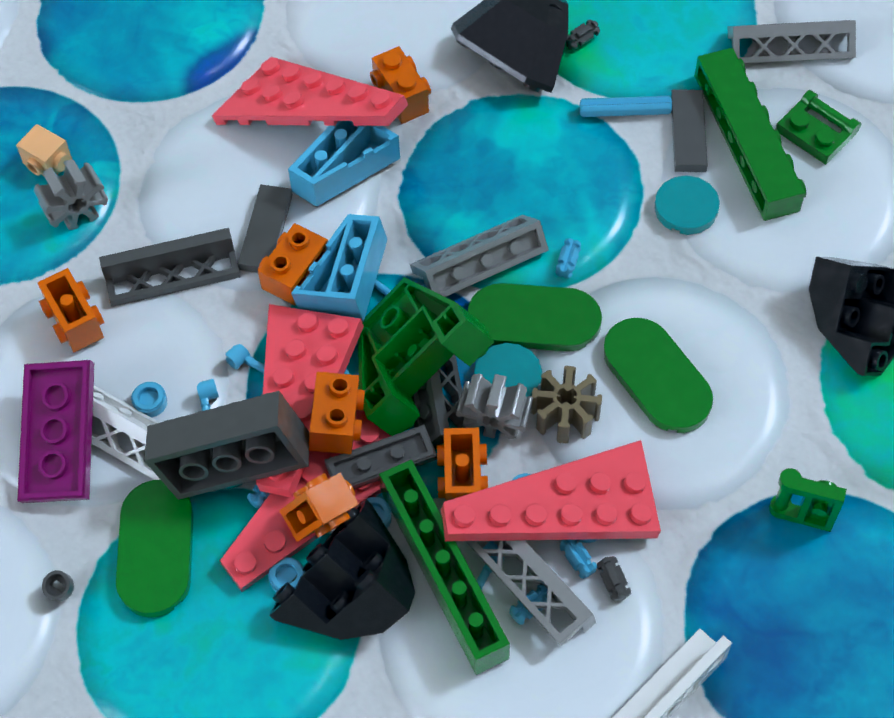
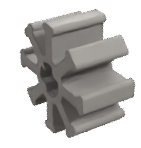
M74 160L64 161V175L59 176L52 167L48 168L43 173L48 184H36L34 193L49 223L53 227H58L59 223L64 221L68 230H73L79 227L77 224L78 216L82 213L88 217L90 222L97 219L99 214L94 206L107 205L108 197L103 190V184L89 163H84V166L79 169Z
M474 374L471 383L465 381L456 416L464 417L462 425L466 428L484 426L483 436L495 438L497 429L506 435L507 439L516 438L518 430L524 432L533 397H526L527 387L521 383H518L516 386L505 387L507 377L495 374L491 384L482 377V374Z

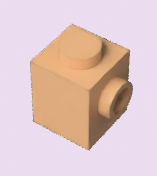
M38 124L16 144L23 164L37 176L43 175L50 167L58 175L65 170L64 161L72 160L66 140Z

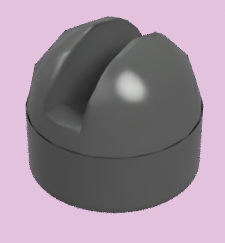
M55 570L44 577L42 591L49 599L63 601L72 595L74 582L70 575L63 571ZM56 580L66 586L64 592L52 586Z

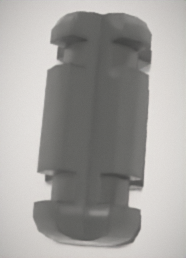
M587 20L586 25L583 23L572 30L570 36L567 35L566 46L569 49L576 50L578 45L582 46L593 39L594 34L598 36L600 33L598 23Z
M605 557L597 563V569H602L603 572L600 575L608 592L612 591L613 593L610 595V598L613 601L624 600L631 595L630 587H625L628 585L620 565L616 566L615 563H618L616 557Z

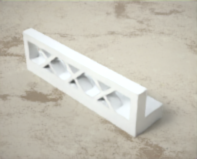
M94 386L93 417L101 419L106 434L98 436L92 431V444L150 478L160 480L144 461L147 426L160 422ZM124 432L129 435L134 450L127 452L121 449L116 434Z
M699 629L612 718H669L727 658L732 642L724 635L715 642L703 630Z

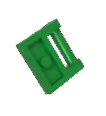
M808 90L801 100L777 123L776 129L780 135L826 165L857 134L862 123L855 118L850 120L818 99V94ZM812 109L813 111H815L816 113H818L834 125L841 128L842 131L838 133L828 125L824 124L823 122L809 114L808 111Z
M793 468L783 470L778 480L779 491L772 498L769 505L770 513L779 519L831 532L843 506L847 489L837 487L836 484L826 480L814 481L802 478L800 472ZM793 494L803 496L800 506L792 504L791 498Z

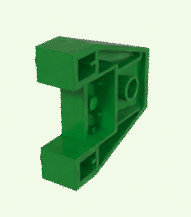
M404 277L362 321L364 327L358 339L359 389L365 390L363 410L367 419L391 436L410 429L420 416L412 396L453 355L470 367L478 358L484 356L489 347L494 343L485 325L457 302Z

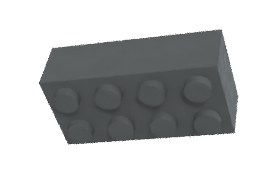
M280 391L147 426L144 461L179 500L309 467V431Z

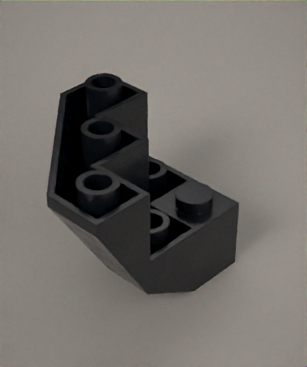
M483 0L452 24L451 30L458 44L472 49L489 60L492 66L504 70L523 82L526 88L535 92L544 90L551 93L555 85L568 35V3L566 0Z
M816 256L809 293L819 331L858 375H882L894 359V268L841 258Z
M367 499L357 508L354 507L348 511L351 518L337 526L323 544H318L306 557L308 562L302 569L305 573L300 577L296 588L287 582L276 592L273 597L276 603L269 615L272 619L344 640L384 633L409 612L415 596V589L407 559Z

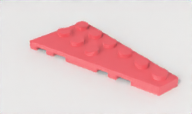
M270 57L262 63L261 67L248 80L242 83L241 87L212 117L216 125H226L228 120H238L240 125H250L252 121H266L267 125L310 126L312 121H323L325 126H336L338 121H352L354 126H389L408 106L404 95Z
M269 304L263 394L280 391L309 433L316 373H345L364 327L360 318ZM304 468L256 480V485L261 492L292 498Z
M356 410L355 419L362 420L360 441H353L352 450L391 436L368 420L364 410ZM312 451L309 457V467L304 468L295 492L306 486V483L324 473L329 479L330 476L324 460L342 453ZM380 480L354 489L355 498L359 505L366 499L376 497L381 493ZM270 493L221 558V565L241 592L269 573V569L286 557L291 558L318 538L314 532L297 542L279 510L295 499L294 495L291 498Z
M641 440L445 501L441 508L445 542L658 538L661 532Z

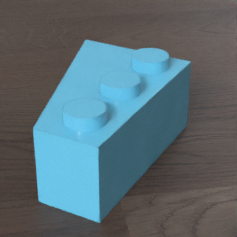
M338 121L336 126H328L289 167L288 172L292 192L318 207L399 160V135L383 126H354L352 121Z
M348 214L327 242V250L318 262L314 261L309 267L310 273L302 285H296L291 292L298 309L360 318L364 321L388 240L379 216Z

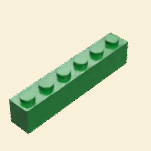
M733 47L698 56L694 77L700 89L703 90L706 102L763 220L767 221L800 212L803 199L806 197V186L802 179H798L794 171L793 160L789 154L785 153L781 145V136L777 129H773L769 121L768 110L765 105H761L757 97L756 86L754 82L749 81L746 75L743 60L741 58L738 59Z
M412 459L380 473L381 493L391 508L399 528L475 674L478 675L509 660L510 643L455 541L445 542L442 515Z

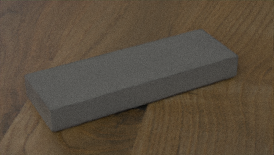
M672 90L671 113L674 171L706 172L708 163L703 90Z
M260 184L238 261L239 270L258 273V267L262 259L266 256L269 257L276 248L277 241L284 229L293 196L291 188Z
M425 425L356 448L352 450V454H339L325 459L324 462L330 478L341 472L344 479L354 489H357L358 487L379 481L380 473L412 459L415 467L437 460V454Z

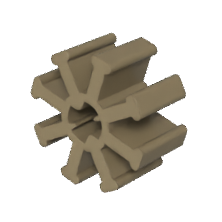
M574 366L564 367L563 384H560L552 376L551 370H547L541 375L540 390L533 388L531 414L537 413L536 429L544 435L547 429L558 423V443L569 442L571 424L579 431L581 438L585 439L591 435L593 419L595 421L600 419L602 395L595 396L597 380L591 374H588L587 379L575 386L576 367Z

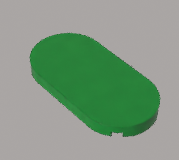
M504 283L492 284L479 290L472 297L468 306V312L485 325L494 340L492 346L512 343L519 344L527 349L577 351L586 347V344L592 340L594 341L601 329L602 314L598 303L586 292L574 288Z
M629 318L615 324L605 337V362L649 420L658 428L666 431L668 429L677 430V433H687L701 427L706 422L713 405L712 390L708 382L669 334L659 324L644 318Z
M161 480L148 481L134 488L125 498L120 512L116 571L117 592L126 607L130 608L135 614L148 618L164 616L173 611L174 607L180 601L183 602L188 595L191 583L193 507L189 497L178 500Z

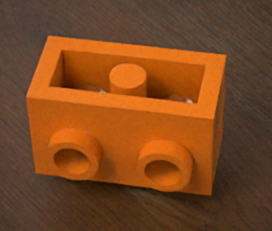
M400 46L372 57L373 71L370 72V78L374 87L404 95L408 106L397 117L401 124L429 112L428 95L431 94L430 85L425 77L420 78L416 65L411 56H406Z
M294 223L287 233L284 232L279 237L276 248L270 256L264 257L260 262L258 275L261 289L295 306L296 303L291 292L296 285H302L310 273L309 267L314 261L318 262L325 253L328 239Z
M68 268L37 282L44 299L39 301V304L47 319L54 317L57 324L52 327L61 344L67 341L74 353L104 338L99 326L105 323L96 305L90 307L87 302L90 299V295L82 281L76 283Z
M328 372L316 373L309 433V451L352 454L353 441H360L362 420L355 419L356 410L363 411L365 390L358 389L359 375Z
M479 427L444 428V445H437V466H444L445 477H438V498H445V501L488 488V476H481L480 466L487 465V444H480Z
M341 472L329 479L324 473L294 492L295 499L279 511L298 542L314 532L320 538L337 528V526L351 518L348 511L359 505L355 498L354 488L344 479Z

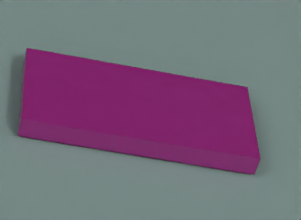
M91 360L24 364L18 502L36 503L89 500L95 365Z

